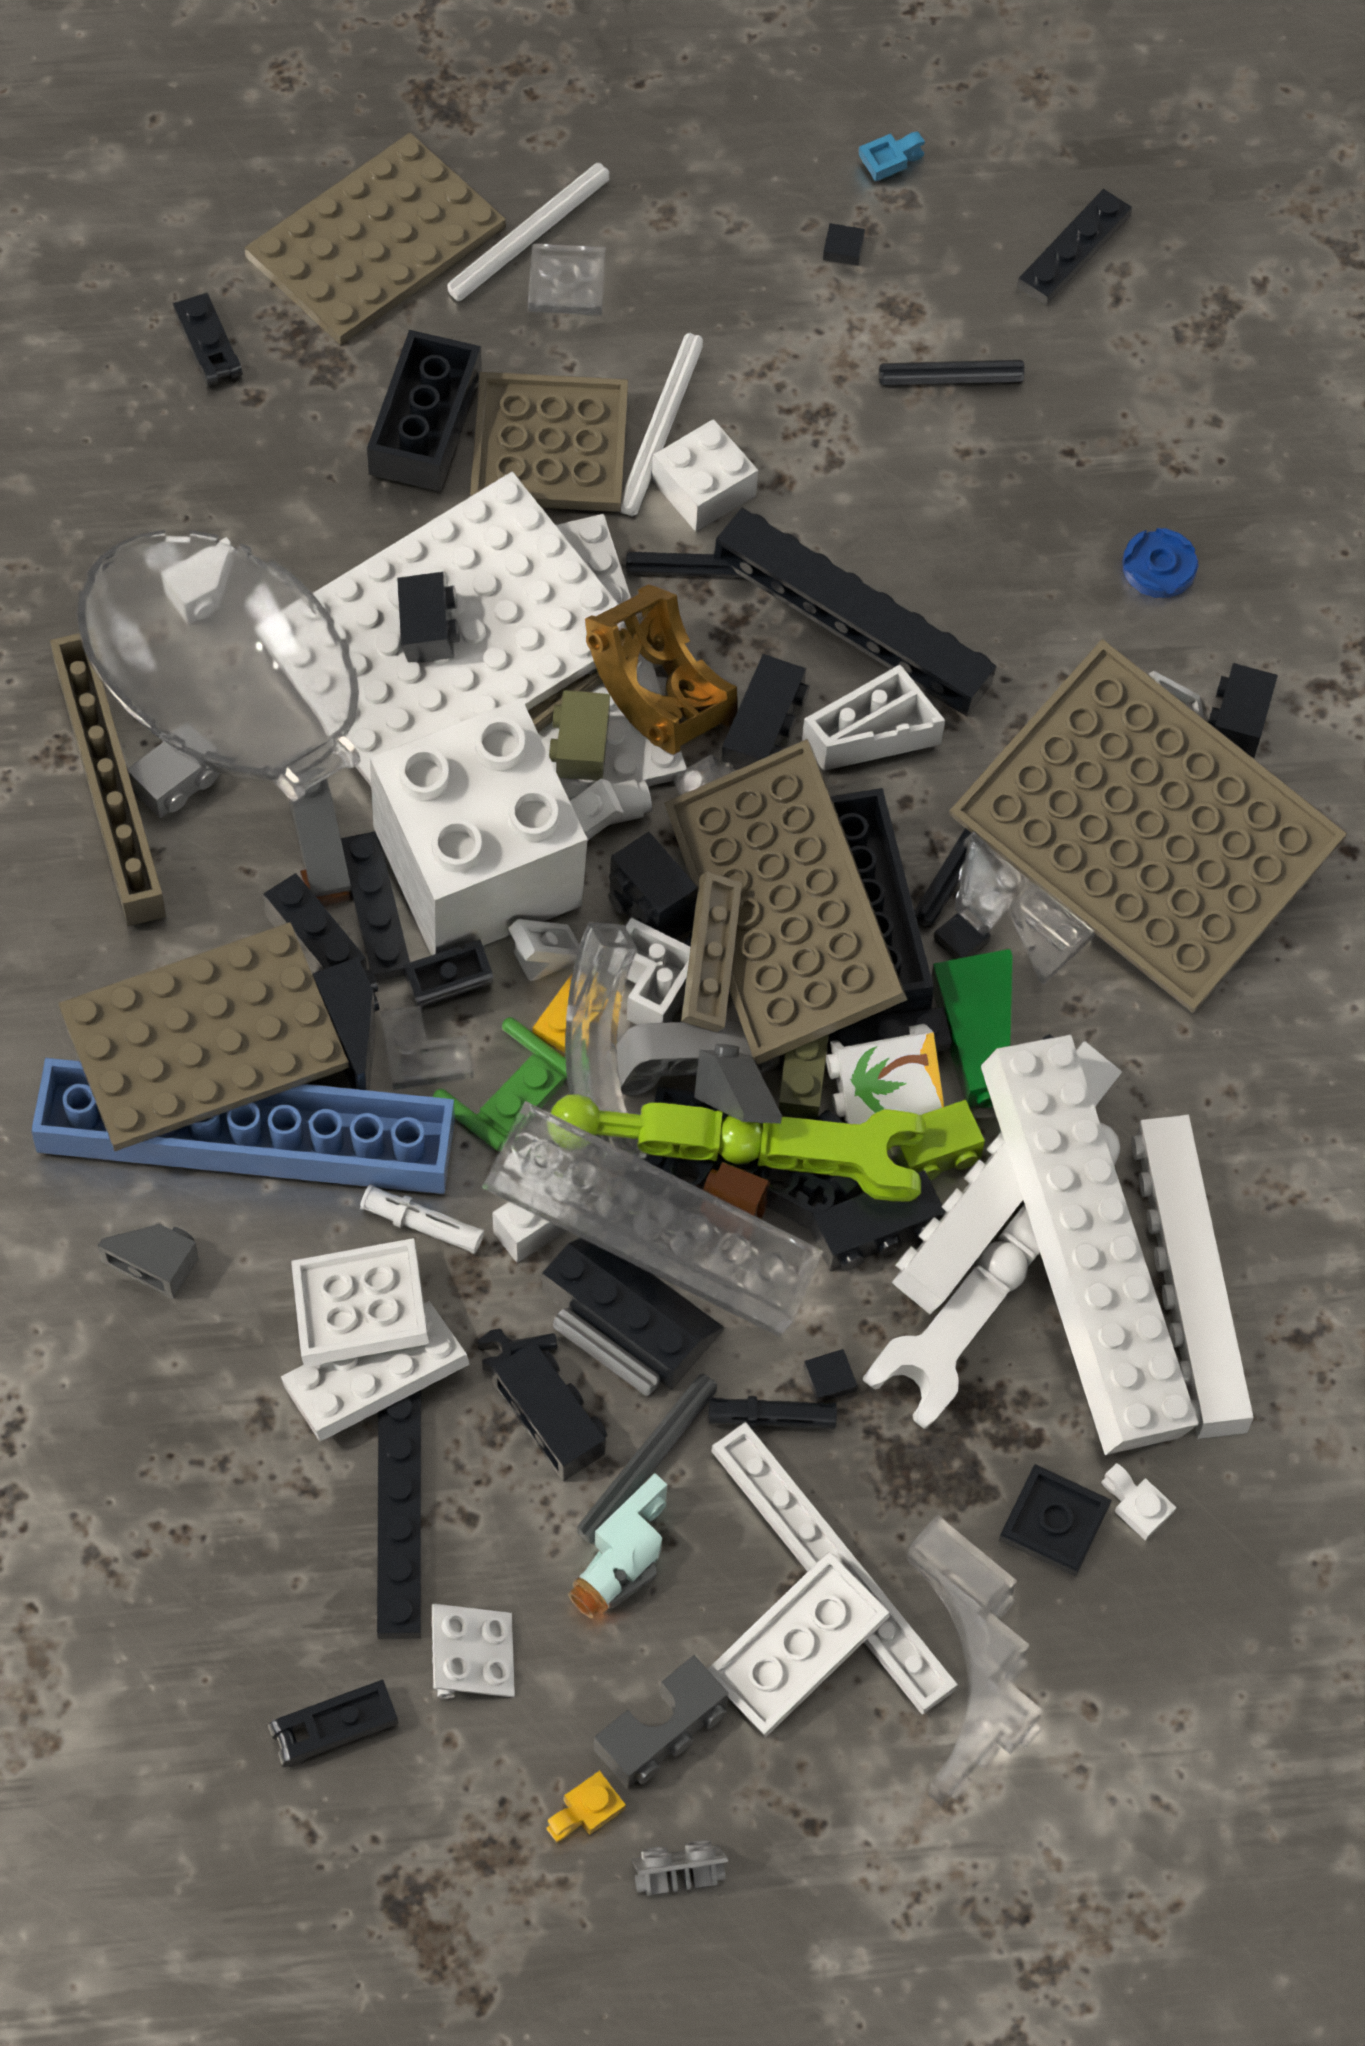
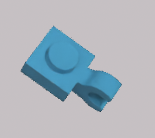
M918 131L912 132L897 141L892 134H888L860 146L859 157L876 182L907 169L908 161H916L922 158L924 152L920 146L924 145L925 141Z

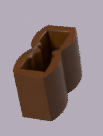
M722 1162L719 1170L712 1169L704 1185L703 1192L706 1193L702 1209L707 1211L706 1220L754 1239L767 1208V1194L770 1181Z

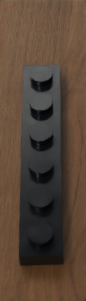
M421 1390L378 1412V1639L421 1638Z

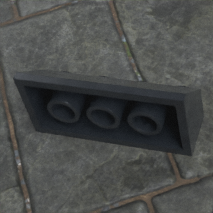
M595 1231L568 1243L542 1272V1293L561 1308L572 1310L659 1374L660 1382L671 1390L674 1389L724 1330L721 1324Z

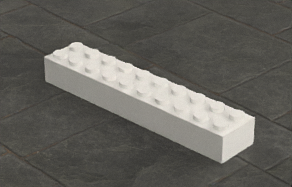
M1066 1035L997 1048L981 1065V1069L1104 1454H1113L1181 1438L1196 1427L1198 1421L1072 1036Z

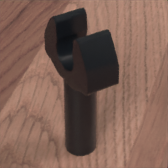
M500 1328L490 1330L478 1340V1349L489 1350L491 1348H498L502 1353L496 1357L491 1356L483 1359L482 1369L492 1373V1367L534 1341L542 1352L558 1349L555 1333L511 1340L503 1334Z

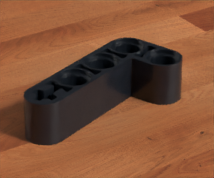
M719 1153L717 1161H712L711 1159L691 1160L674 1158L669 1172V1192L673 1198L678 1194L688 1204L694 1203L704 1195V1185L712 1169L719 1170L722 1162L732 1166L735 1164L726 1161ZM758 1158L749 1163L753 1166L751 1169L744 1170L767 1179L770 1183L774 1181L785 1182L789 1186L785 1189H776L771 1185L769 1186L767 1207L805 1228L810 1229L813 1213H822L831 1206H834L835 1196L832 1187L811 1173L774 1169L764 1165L758 1166ZM689 1174L697 1180L692 1183H685L678 1178Z

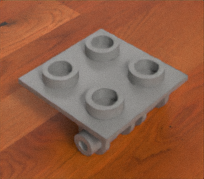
M711 1840L686 1843L685 1851L668 1853L667 1847H653L641 1850V1857L632 1858V1864L638 1875H635L637 1893L646 1892L647 1896H651L653 1894L669 1892L666 1871L670 1872L673 1892H677L676 1870L683 1869L686 1890H690L689 1868H692L695 1888L716 1886L717 1881L725 1880L723 1863L728 1862V1857L719 1845L712 1846Z

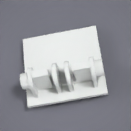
M432 1604L433 1689L437 1691L438 1698L455 1697V1691L514 1697L512 1613Z

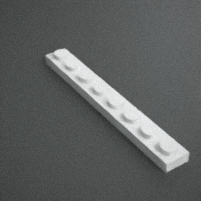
M745 1422L712 1445L711 1452L807 1572L830 1552L890 1612L891 1616L864 1643L919 1712L923 1715L956 1691L958 1684L749 1425Z

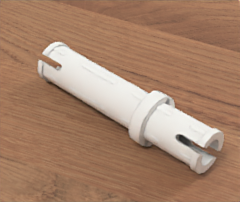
M371 1184L367 1187L361 1200L360 1209L393 1221V1226L398 1228L403 1226L409 1227L462 1248L472 1254L477 1252L484 1235V1229H479L445 1214L414 1203L413 1198L404 1195L402 1198Z

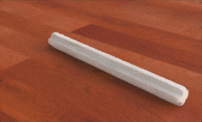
M595 163L452 279L447 285L450 296H453L457 301L463 300L609 181V170L601 163Z
M687 333L682 340L622 492L620 512L622 514H627L631 517L638 514L652 478L653 454L662 450L703 348V338L699 335Z

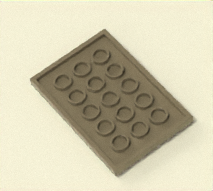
M408 133L244 247L245 257L341 346L506 228V219L413 134Z
M291 922L58 1003L114 1152L349 1068L347 1057Z

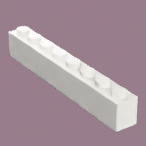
M1084 1041L1076 1051L1094 1106H1096L1122 1071ZM1002 1132L986 1149L992 1154L987 1162L983 1163L979 1159L964 1177L969 1182L965 1190L961 1192L956 1188L941 1206L946 1211L943 1218L939 1221L933 1217L919 1234V1237L924 1242L917 1251L911 1246L895 1265L901 1271L891 1283L929 1314L945 1301L1023 1200Z
M1189 1115L1141 1120L1137 1135L1132 1136L1131 1139L1132 1153L1135 1160H1141L1143 1172L1139 1173L1140 1192L1142 1197H1148L1150 1209L1147 1210V1226L1149 1233L1156 1234L1158 1247L1154 1249L1155 1265L1158 1272H1164L1166 1285L1162 1286L1163 1304L1166 1310L1171 1309L1174 1323H1170V1338L1173 1347H1179L1182 1361L1178 1363L1198 1421L1196 1426L1197 1437L1202 1439L1248 1433L1254 1417Z

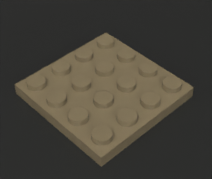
M480 372L470 497L510 472H513L541 508L621 512L628 379Z

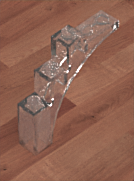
M937 1515L910 1544L907 1560L931 1584L948 1609L961 1640L967 1669V1709L963 1728L951 1756L931 1782L928 1796L942 1806L950 1796L957 1800L966 1791L972 1782V1779L968 1776L978 1764L985 1768L994 1759L1000 1750V1747L996 1744L1000 1745L1009 1754L1019 1744L1026 1748L1042 1729L1038 1725L1042 1709L1010 1683L1016 1681L1029 1664L1025 1660L1029 1644L999 1620L1007 1613L1016 1600L1012 1595L1017 1580Z

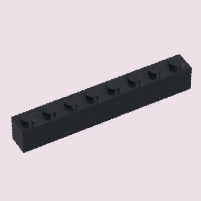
M742 507L716 538L713 558L724 561L729 565V569L889 669L901 665L918 687L967 717L992 685L997 665L992 663L985 654L974 652L961 644L951 633L942 632L929 624L922 615L908 611L897 604L888 594L878 592L863 583L862 579L856 574L846 572L834 565L824 554L813 552L802 545L793 535L776 529L761 515L752 514Z

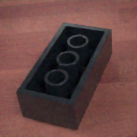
M409 330L367 446L368 475L441 492L479 382L480 372H482L481 346Z

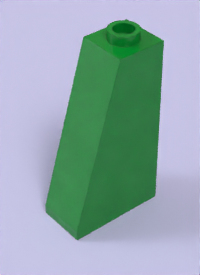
M1011 949L933 963L931 973L934 986L933 995L937 1008L944 1007L952 1040L950 1048L951 1057L963 1098L967 1101L970 1108L976 1106L983 1109L993 1107L981 1065L997 1048L1011 1045L1013 963Z

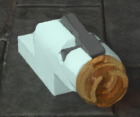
M656 1473L595 1531V1546L600 1551L587 1569L573 1582L574 1588L568 1593L573 1604L589 1618H593L597 1613L603 1614L609 1607L614 1608L656 1578L655 1562L658 1560L661 1552L662 1537L645 1521V1519L650 1522L653 1521L667 1505L665 1501L667 1484Z

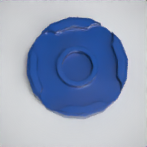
M1156 528V531L1148 533L1145 530L1136 534L1128 542L1122 559L1123 573L1131 586L1140 593L1154 598H1170L1182 594L1192 585L1199 564L1191 541L1182 534L1167 528Z

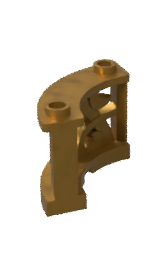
M648 584L638 589L639 594L597 616L591 615L585 618L586 643L591 650L594 663L608 693L623 715L654 746L660 747L674 755L680 752L681 745L717 725H732L738 711L737 686L722 679L703 659L699 661L694 659L685 645L690 642V639L682 623L677 595ZM641 612L643 619L639 623L636 614ZM624 621L627 630L624 628L619 630L617 624ZM639 653L647 661L663 666L669 675L666 682L668 696L651 692L640 686L637 681ZM683 715L687 720L679 724V720Z

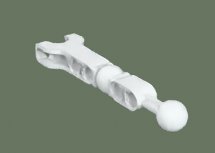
M1100 1122L1113 1164L1115 1165L1120 1154L1119 1138L1111 1127ZM1025 1204L996 1241L988 1244L976 1259V1267L927 1329L918 1336H901L892 1339L863 1377V1381L873 1389H880L892 1376L905 1375L914 1379L920 1387L922 1399L913 1414V1420L923 1429H927L958 1392L959 1380L955 1369L956 1360L1008 1292L1017 1289L1023 1284L1028 1266L1040 1253Z

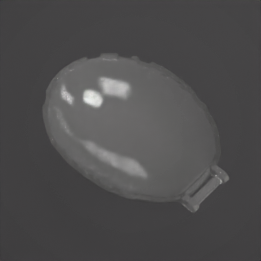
M165 530L143 533L118 543L100 556L87 572L88 579L83 591L79 592L77 611L80 639L87 658L113 698L144 728L175 752L216 772L247 779L273 781L292 801H298L303 798L307 789L344 767L353 768L360 764L361 760L358 751L346 738L355 722L359 695L356 668H353L349 656L350 648L346 640L341 639L334 628V620L318 599L293 574L271 559L267 563L252 555L251 547L242 543L239 548L219 542V535L190 530V536H166ZM331 753L334 754L330 758L326 759Z

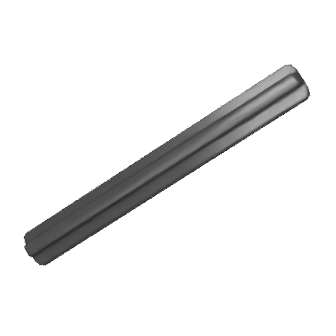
M700 1374L578 1524L577 1533L591 1544L595 1543V1531L641 1487L706 1406L709 1398L713 1397L717 1392V1383L705 1374Z

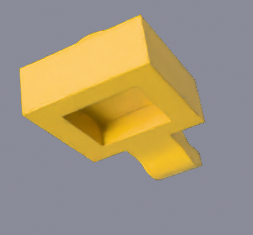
M599 1770L564 1795L563 1801L568 1808L559 1811L548 1819L549 1826L546 1829L556 1843L563 1840L581 1825L590 1836L625 1811L626 1804Z

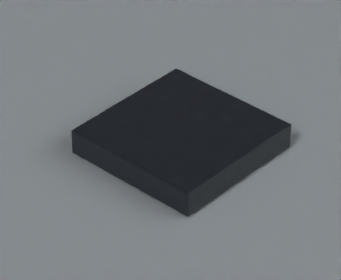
M1034 1464L999 1536V1541L1076 1577L1112 1500Z

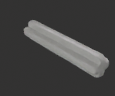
M563 1308L557 1314L553 1321L554 1329L634 1388L649 1396L660 1383L659 1374L572 1310Z

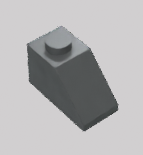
M161 1224L101 1239L98 1244L102 1263L172 1299L199 1259L196 1242L189 1233L178 1227H173L171 1230Z

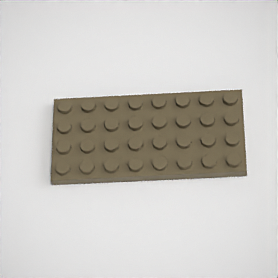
M808 739L664 802L693 883L698 887L699 877L706 871L742 883L729 991L752 1057L758 1065L907 1000L814 750Z

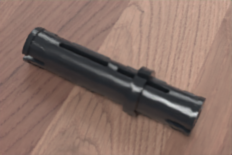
M748 1396L747 1399L710 1397L708 1423L742 1425L746 1422L751 1429H755L756 1426H778L835 1430L837 1406L836 1403L757 1400V1396Z

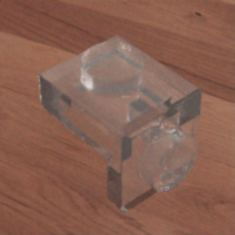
M711 754L673 776L679 795H682L736 770L729 762L724 763Z

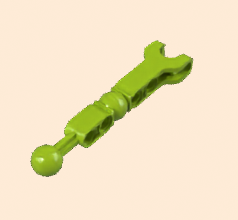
M570 1094L556 1102L549 1116L552 1132L562 1143L570 1146L585 1145L596 1135L638 1139V1149L650 1155L717 1161L719 1153L726 1161L737 1165L747 1164L758 1158V1166L764 1165L774 1169L852 1178L859 1183L864 1192L878 1200L912 1201L921 1194L922 1184L919 1174L915 1170L895 1165L887 1154V1151L892 1147L914 1146L923 1138L926 1122L921 1115L911 1112L883 1109L871 1115L866 1122L861 1124L782 1117L781 1124L742 1122L730 1115L722 1119L723 1112L718 1110L713 1111L703 1107L667 1103L645 1104L641 1108V1115L599 1110L590 1097L581 1094Z

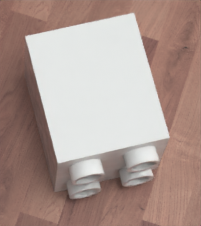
M522 698L370 757L374 830L431 955L458 946L463 949L464 944L481 939L484 946L511 935L508 928L517 919L544 922L582 906L588 839Z

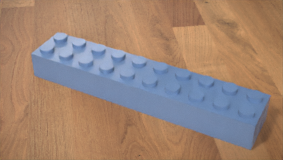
M45 1058L31 1132L37 1153L358 1186H369L371 1184L377 1188L445 1194L455 1112L454 1099L303 1084L114 1152L80 1061Z

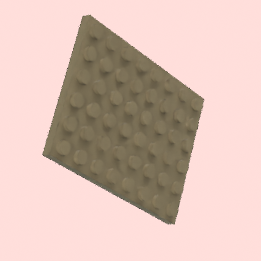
M1104 639L1100 640L949 810L951 817L1192 1013L1197 1010L1347 836L1344 830Z

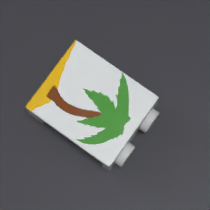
M927 1025L909 1026L910 1035L844 1047L838 1040L830 1041L832 1054L826 1055V1064L830 1078L836 1079L838 1093L832 1094L834 1113L838 1118L841 1117L843 1122L847 1124H861L866 1122L871 1115L883 1109L922 1115L944 1107L934 1032Z

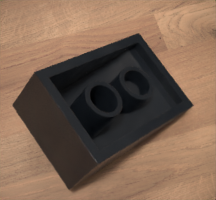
M356 957L315 972L312 975L348 1060L349 1068L343 1070L351 1089L370 1091L376 1033L375 1012L380 1010L375 995L378 992V986L371 969L364 971L359 958Z

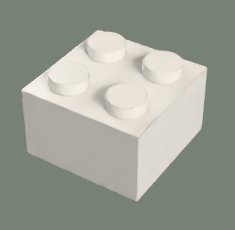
M714 419L653 454L652 482L695 532L756 496L758 469Z

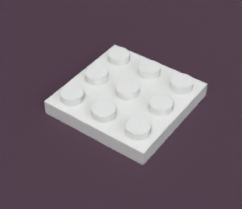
M414 1238L291 1261L300 1350L304 1367L429 1344L419 1262Z

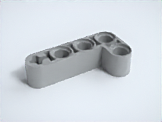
M725 1021V1027L718 1033L685 1022L644 1023L631 1027L624 1033L611 1055L619 1091L621 1094L630 1096L643 1094L651 1090L661 1076L697 1075L700 1049L715 1050V1044L740 1047L739 1053L753 1058L741 1022ZM777 1056L759 1065L756 1063L760 1073L777 1067L780 1064V1057Z

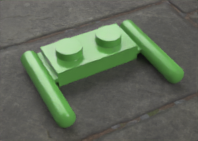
M508 1017L503 1021V1031L533 1054L480 1108L478 1114H475L444 1089H438L433 1094V1097L454 1099L455 1119L498 1152L505 1147L509 1139L511 1140L564 1085V1081L569 1079L577 1069L576 1065L513 1017Z

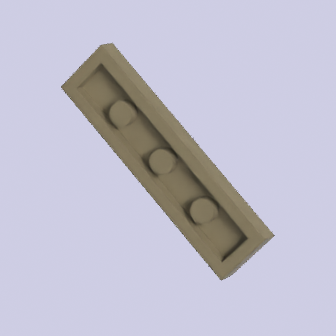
M706 871L699 877L681 1022L718 1033L725 1027L742 883Z

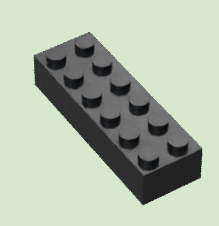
M883 788L831 796L907 997L906 1001L871 1016L931 1009L934 986Z

